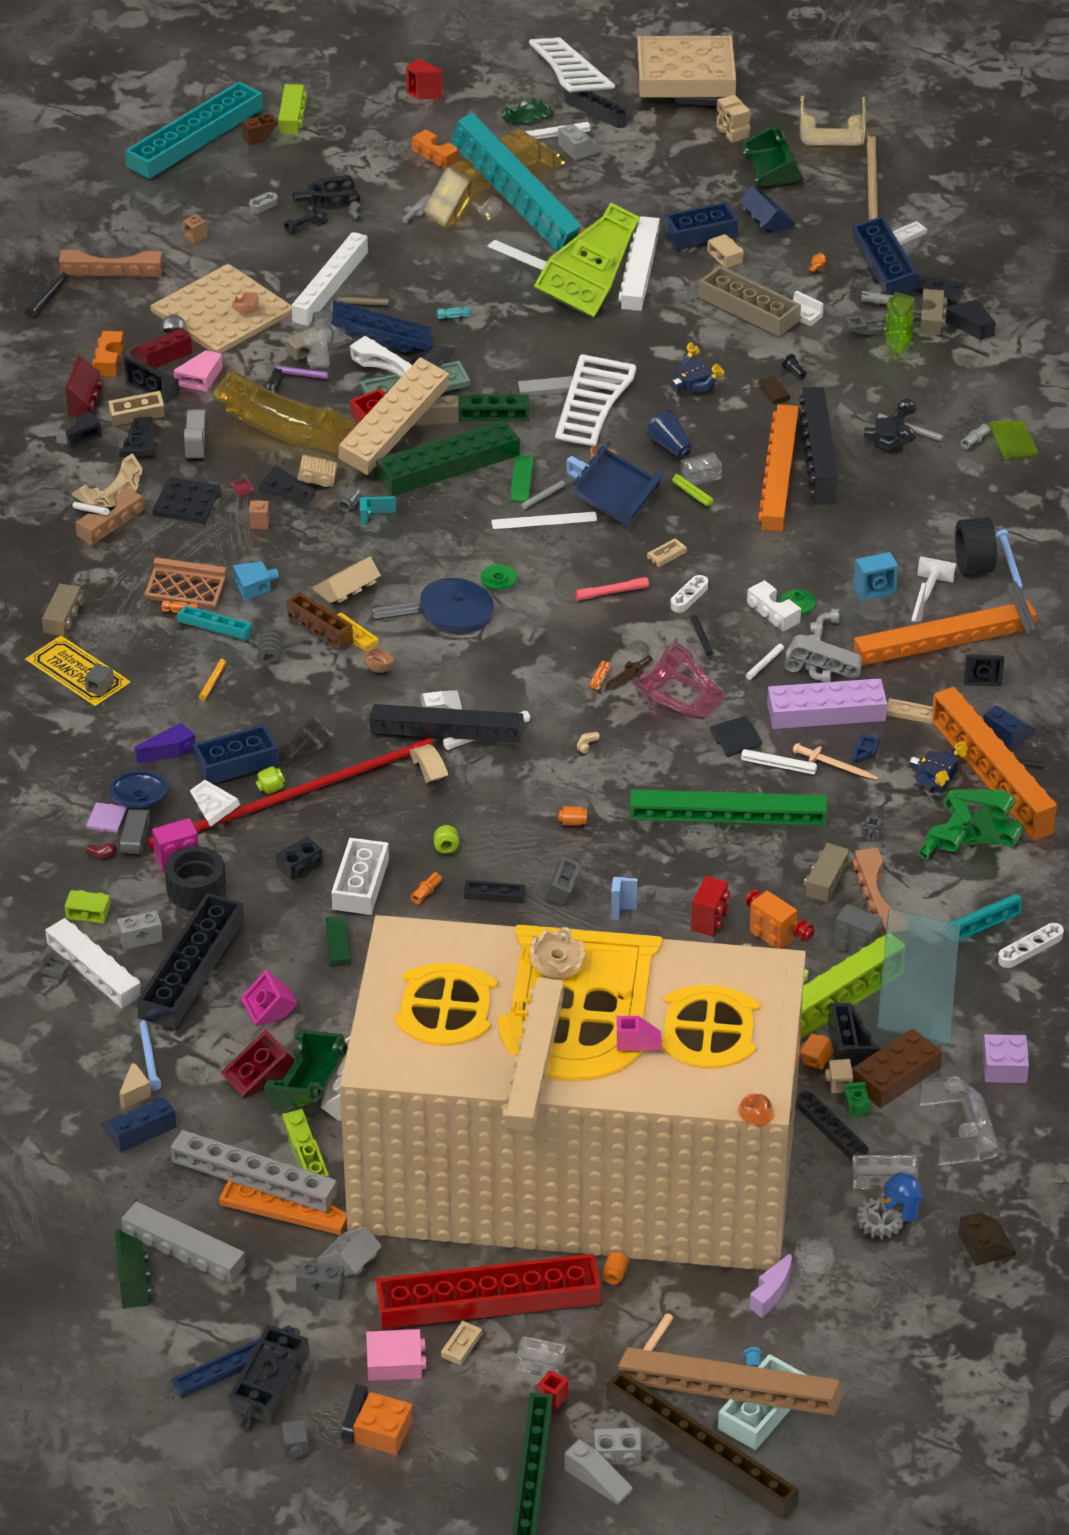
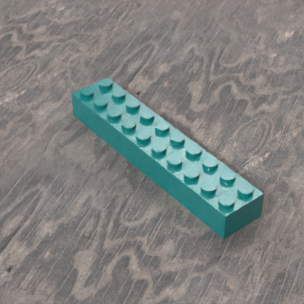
M237 82L126 149V167L148 179L154 177L237 126L242 121L263 110L262 93L241 82Z
M473 113L458 120L451 139L453 146L473 164L475 169L502 194L508 203L529 222L553 249L559 251L578 236L582 225Z

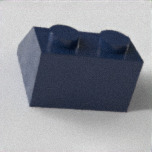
M997 705L983 715L984 722L989 728L993 729L994 734L1010 750L1036 732L1034 727Z

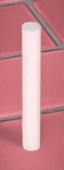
M79 502L73 503V508L101 515L109 514L108 508Z
M778 644L746 674V678L749 680L754 678L784 650V646Z

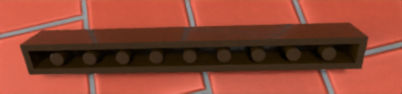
M622 1370L606 1383V1401L780 1519L784 1520L798 1506V1488Z

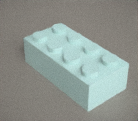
M770 1354L758 1366V1368L806 1375ZM730 1399L719 1411L718 1429L750 1448L757 1450L791 1409Z

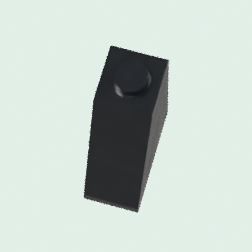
M977 299L946 307L945 321L978 340L994 336L996 322Z

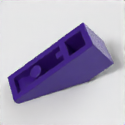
M181 722L135 746V761L142 763L181 757L193 750L192 744L195 743V734Z

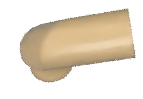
M590 732L582 734L577 743V750L583 754L588 753V749H590L589 742L598 741L599 733Z

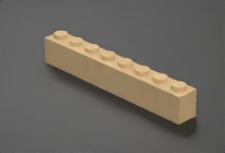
M537 977L536 985L531 987L530 999H532V1003L527 1004L526 1016H528V1020L523 1021L522 1032L524 1037L519 1039L518 1048L521 1051L520 1054L515 1056V1067L517 1068L511 1074V1085L513 1086L512 1089L507 1091V1102L509 1103L503 1109V1120H506V1127L509 1130L534 1132L564 997L563 980Z

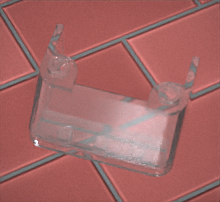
M957 1076L921 1080L919 1106L961 1101L968 1122L959 1127V1137L939 1140L938 1165L996 1157L999 1144L982 1094Z

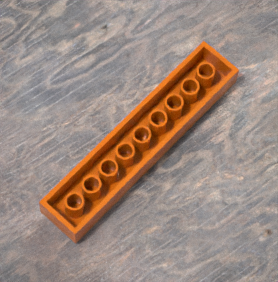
M955 687L934 693L932 723L954 749L957 743L962 741L966 743L968 750H966V755L962 758L988 789L1005 791L1015 798L1016 803L1009 813L1024 826L1025 832L1033 841L1053 834L1056 823V802L1047 795L1045 789L1040 787L1035 778L1027 772L1024 765L1015 758L1013 752L1007 749L1004 742L994 734L993 729L988 727L983 718L975 712L972 705L968 704Z

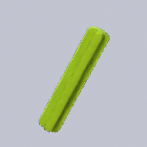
M675 474L672 478L674 484L705 506L710 507L714 502L712 497L682 476Z

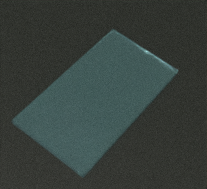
M891 908L888 910L877 1029L903 1035L913 1028L928 1041L949 1045L960 925Z

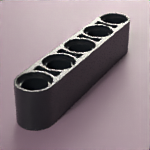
M564 88V102L616 128L627 126L628 110L625 107L591 91L568 92Z

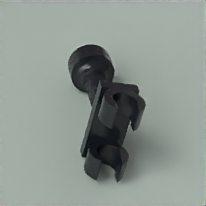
M311 204L309 207H305V217L295 221L293 219L284 221V229L290 234L295 232L298 226L312 221L317 226H321V224L328 222V219L325 218L328 214L317 212L314 209L318 207Z

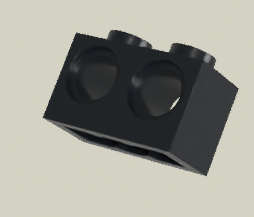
M307 836L276 854L277 869L292 881L323 863L322 848Z

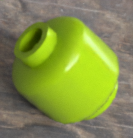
M270 766L257 774L259 780L256 781L260 792L265 791L267 795L281 790L284 787L283 783L286 782L280 769H276L274 766Z
M449 825L440 826L436 829L433 836L436 850L442 854L455 852L459 847L458 831Z

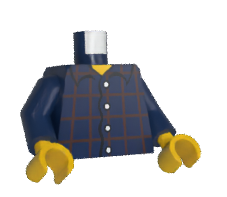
M692 342L687 345L689 353L688 355L685 354L681 363L676 368L675 380L671 381V386L673 390L682 388L687 394L691 395L714 388V383L717 381L716 378L723 377L724 370L719 364H715L711 371L696 357L692 358V356L699 354V348L697 345L694 348V344Z
M962 741L956 744L955 749L946 753L928 751L923 759L912 757L909 767L917 770L916 780L925 789H933L943 794L957 773L959 756L964 757L968 747Z

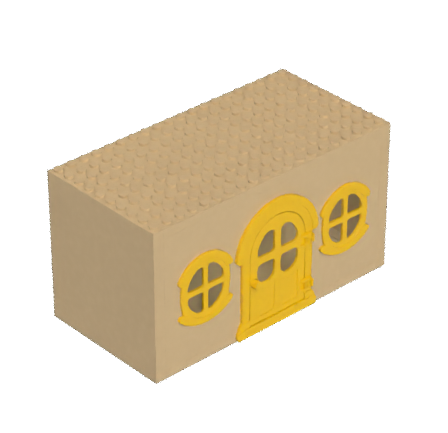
M375 915L340 1084L347 1231L367 1226L372 1234L377 1236L568 1252L573 1254L594 1253V1255L608 1256L611 1252L618 1251L624 1253L627 1258L766 1271L781 1260L797 1098L806 951L662 939L659 936L570 929L573 939L577 942L580 940L583 942L585 951L583 966L578 973L571 977L556 979L542 975L533 967L530 961V949L533 937L539 938L545 930L558 932L561 928L527 925L512 927ZM553 955V956H552V957L557 958V959L562 958V957H558V956H556V955ZM537 977L563 980L564 997L534 1132L509 1130L506 1127V1120H503V1109L509 1103L507 1102V1091L512 1089L513 1086L511 1085V1074L517 1068L515 1067V1056L520 1054L521 1051L518 1048L519 1039L524 1037L522 1032L523 1021L528 1020V1016H526L527 1004L532 1003V999H530L531 987L536 985ZM616 1016H640L661 1031L662 1050L617 1051Z

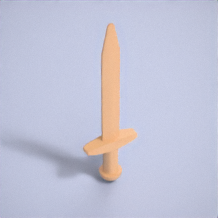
M800 743L793 746V752L810 757L809 762L813 763L818 759L860 776L878 779V777L865 770L820 754L821 746L815 750L803 747Z

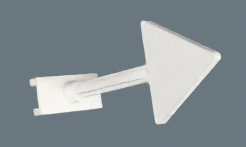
M920 557L917 576L926 577L928 580L921 585L912 621H922L924 603L928 600L936 580L954 582L956 563Z

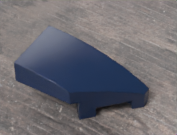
M861 734L851 761L856 762L874 757L880 743V738Z

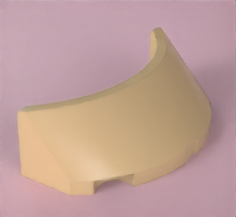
M132 453L122 460L119 474L106 489L102 491L98 487L89 489L85 484L71 493V495L85 504L103 508L115 507V495L127 487L134 492L137 490L140 475H142V467Z

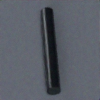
M694 614L690 617L706 655L711 656L713 654L712 648L698 616Z

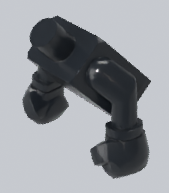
M907 398L901 400L891 416L877 418L875 420V428H864V438H875L874 447L903 452V445L913 442L917 436L910 426H904V418L916 412V404Z

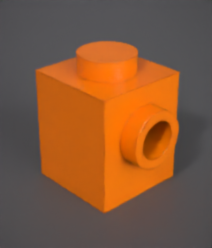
M811 1033L799 1053L805 1065L822 1070L834 1050L829 1038L824 1035L819 1036Z

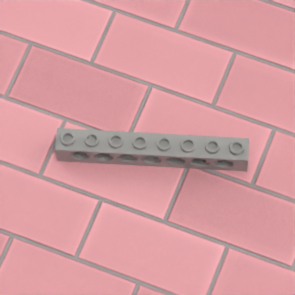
M181 1130L170 1147L171 1160L174 1163L325 1213L337 1196V1180L273 1160L272 1158L263 1157L214 1139L205 1138L192 1132Z

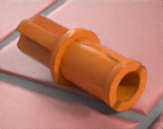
M434 872L426 881H422L419 884V888L410 895L412 902L419 905L428 895H431L433 889L441 882L442 876Z

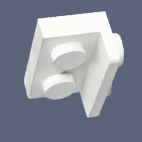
M794 292L793 301L801 304L800 322L812 326L823 317V303L801 292Z

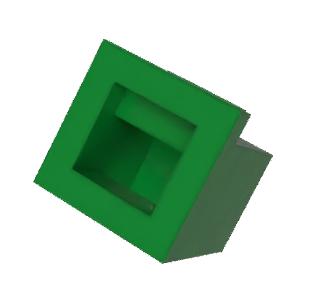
M865 1082L844 1084L843 1099L848 1117L869 1115L870 1101Z

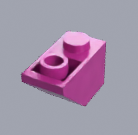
M616 1016L617 1051L662 1050L661 1031L640 1016Z

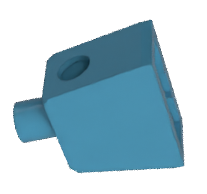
M263 562L233 565L234 581L244 601L270 592L271 581L279 579L277 569L266 570Z

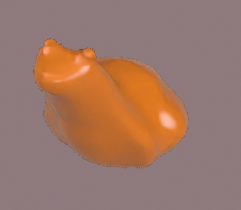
M818 253L813 256L812 266L809 268L810 271L815 272L824 268L827 262L825 255Z

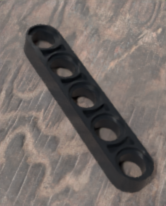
M808 1091L798 1094L797 1108L852 1162L863 1164L868 1160V1146L823 1102ZM807 1099L810 1100L812 1103L803 1104L801 1101ZM816 1112H822L825 1115L823 1117H817L814 1114ZM835 1125L838 1128L836 1130H830L827 1128V1126ZM849 1138L851 1142L844 1143L841 1139ZM862 1151L865 1154L862 1156H857L854 1154V1152Z

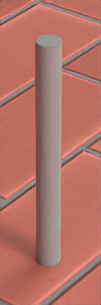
M879 413L877 418H886L889 416ZM904 422V426H910L916 434L939 442L943 440L944 436Z

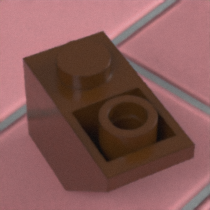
M272 113L242 121L244 140L249 146L264 142L278 125V121Z

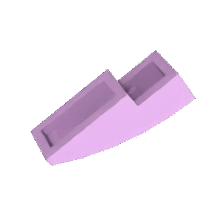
M791 1254L785 1256L759 1277L758 1288L750 1294L749 1308L761 1318L776 1305L787 1287L792 1270Z

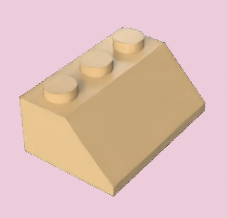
M370 556L312 588L328 602L332 603L337 600L340 603L348 598L347 594L352 593L354 595L362 591V586L366 585V587H369L376 583L375 579L381 575Z

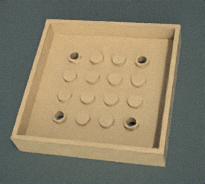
M637 36L640 97L736 96L732 36Z

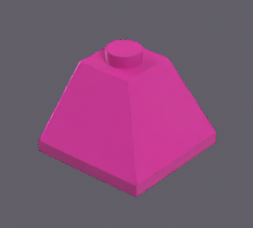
M267 969L241 996V1000L256 1026L285 1018L298 1004L291 990Z

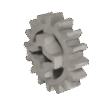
M869 1198V1203L863 1201L862 1207H858L857 1213L859 1229L864 1228V1234L872 1233V1238L876 1235H879L880 1239H883V1235L891 1238L892 1232L898 1234L899 1229L903 1227L902 1207H897L896 1203L892 1208L885 1209V1204L878 1198L877 1201Z

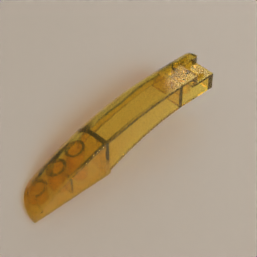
M232 369L217 385L212 396L227 406L226 412L247 424L290 444L334 457H339V444L358 425L330 407L324 409L291 400L258 385Z

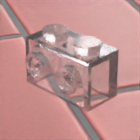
M326 331L308 332V337L305 338V347L309 348L310 355H307V364L311 365V370L329 368Z

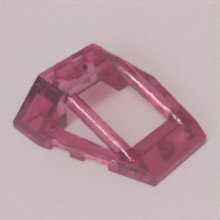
M676 641L664 651L661 659L648 673L644 672L633 684L656 702L704 720L724 698L723 693L712 679L709 680L703 673L704 669L700 664L697 665L694 662L693 655ZM683 662L702 683L676 670ZM672 677L702 691V693L691 705H687L658 690Z

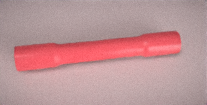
M647 577L617 584L575 590V596L577 601L587 600L613 593L649 588V582Z

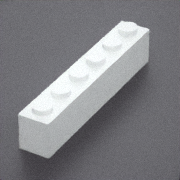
M64 918L45 929L47 944L64 959L70 960L71 965L120 1008L126 1007L140 997L141 983L138 978L130 975L124 966H120L115 962L111 955L108 956L98 944H94L86 934L80 932L75 924L70 923Z

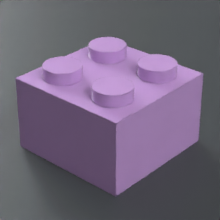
M984 1034L983 1063L985 1082L1027 1083L1029 1062L1026 1035Z

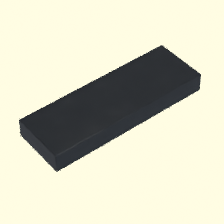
M466 880L463 899L523 903L525 884Z

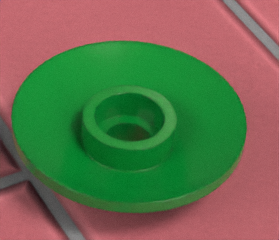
M495 564L483 569L480 574V580L483 585L490 589L502 590L516 583L517 573L510 566Z
M803 589L785 591L779 598V603L788 599L801 608V615L811 612L816 606L814 595Z

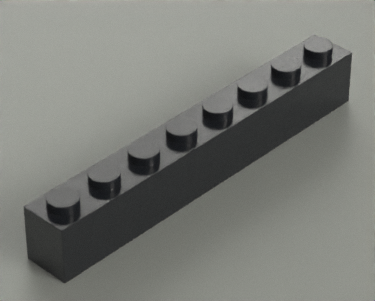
M374 704L369 717L371 733L437 738L451 737L454 739L521 743L525 730L523 713Z

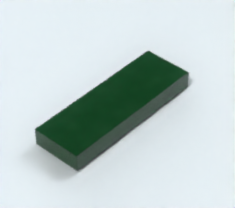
M326 917L330 966L350 964L346 917Z

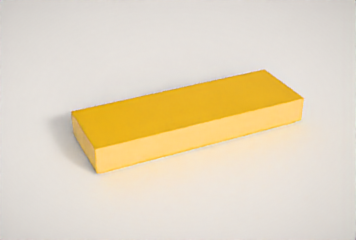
M343 613L338 614L339 617L353 625L352 643L366 652L379 644V639Z

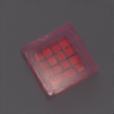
M247 477L230 482L231 488L238 497L255 491L254 485Z

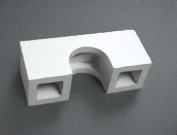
M764 580L749 588L747 604L772 622L774 626L784 632L800 623L801 608L789 599L777 603V589Z

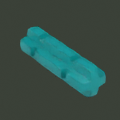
M470 307L437 310L438 319H445V317L447 319L461 318V316L470 317Z

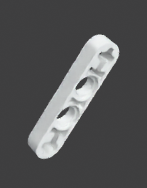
M1050 923L1000 950L998 963L1002 967L1011 968L1062 940L1063 927L1058 923ZM1035 939H1041V940H1043L1044 942H1043V943H1036V942H1034V940H1035ZM1024 947L1027 948L1028 951L1022 952L1018 950V948Z

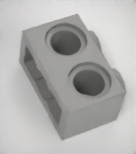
M640 1428L594 1429V1449L610 1465L641 1464Z

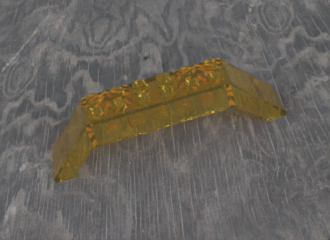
M521 129L499 139L525 167L538 160L543 161L552 168L566 162V158ZM464 158L446 168L424 208V214L447 227L458 221V216L470 197L489 188L492 184L475 169L468 159Z

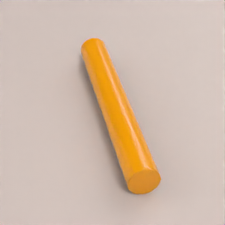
M224 659L219 660L199 695L200 700L205 701L226 665Z

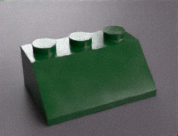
M115 1230L122 1309L149 1306L148 1297L152 1296L151 1283L147 1284L146 1280L151 1279L149 1266L145 1267V1263H149L148 1250H143V1242L121 1230Z

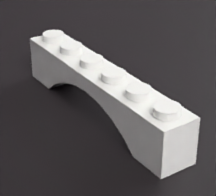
M366 336L350 345L352 360L363 367L386 369L402 377L412 366L409 362L404 361L398 355L393 354L387 348L382 347Z

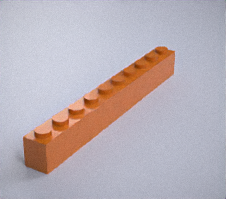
M778 404L777 411H773L763 488L766 489H762V499L764 500L760 502L758 522H762L761 530L783 531L799 406Z
M1025 601L1036 625L1037 614L1030 602ZM1010 604L855 637L853 652L862 657V666L1018 633L1025 631V628L1015 605Z

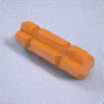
M164 600L162 602V611L170 612L172 610V612L178 613L185 605L198 608V604L190 603L188 605L186 602L173 601L171 603V601Z
M600 662L590 681V689L598 690L610 669L609 662Z

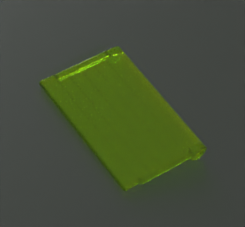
M991 421L989 423V427L1005 459L1010 458V456L1039 454L1024 421Z

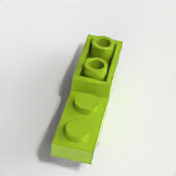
M303 1109L282 1114V1120L288 1134V1141L299 1168L329 1177Z

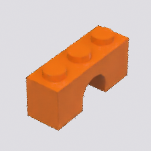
M425 129L412 137V151L439 167L447 170L449 166L460 161V151L449 142L437 146V135Z
M102 331L101 338H98V348L95 349L96 359H93L92 366L100 372V376L117 377L119 369L118 356H122L124 348L123 332Z

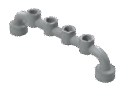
M831 609V612L821 614L816 622H811V633H814V635L810 634L809 637L821 641L823 622L831 620L832 624H839L840 610ZM805 662V669L809 670V675L814 680L822 681V683L831 682V670H823V673L820 674L816 672L818 666Z

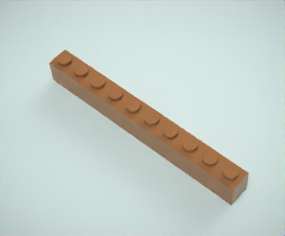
M629 1347L618 1366L619 1371L622 1370L644 1386L835 1416L843 1397L840 1380Z

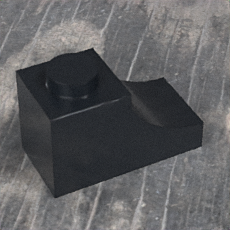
M91 412L75 417V425L66 430V440L69 448L102 437L101 424Z

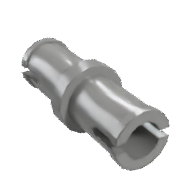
M862 291L861 302L876 303V305H895L896 295Z
M982 424L976 430L970 431L969 435L961 440V446L964 449H969L972 445L981 442L982 438L990 433L989 426Z

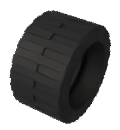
M988 517L958 520L956 523L955 551L957 564L963 575L994 572L996 569V533L992 520Z
M190 846L174 852L167 859L165 864L166 890L168 898L174 905L186 910H196L206 893L220 897L225 895V863L222 856L215 850L208 847ZM196 875L207 877L197 881L185 880L187 877Z

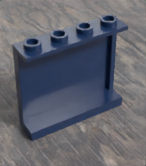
M609 441L605 447H600L597 457H592L589 462L590 466L584 467L581 472L582 476H577L573 483L575 487L572 494L628 526L659 486L664 474L657 471L654 476H651L609 451L608 449L611 444Z

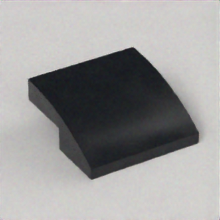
M431 346L423 350L409 363L413 365L421 357L431 364L440 367L455 354V350L447 346Z
M746 716L710 726L717 744H721L726 757L741 753L744 749L751 750L762 745L757 731Z

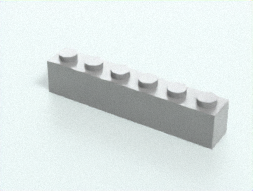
M137 1201L121 1218L123 1232L141 1240L147 1246L157 1248L164 1254H169L178 1258L183 1263L197 1267L200 1271L214 1275L219 1280H224L231 1284L246 1267L245 1252Z

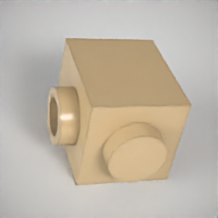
M850 1059L829 1060V1069H825V1080L830 1083L831 1093L844 1092V1084L853 1083Z

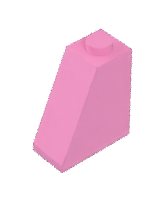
M204 351L174 370V378L178 379L179 386L207 392L223 368L222 354Z

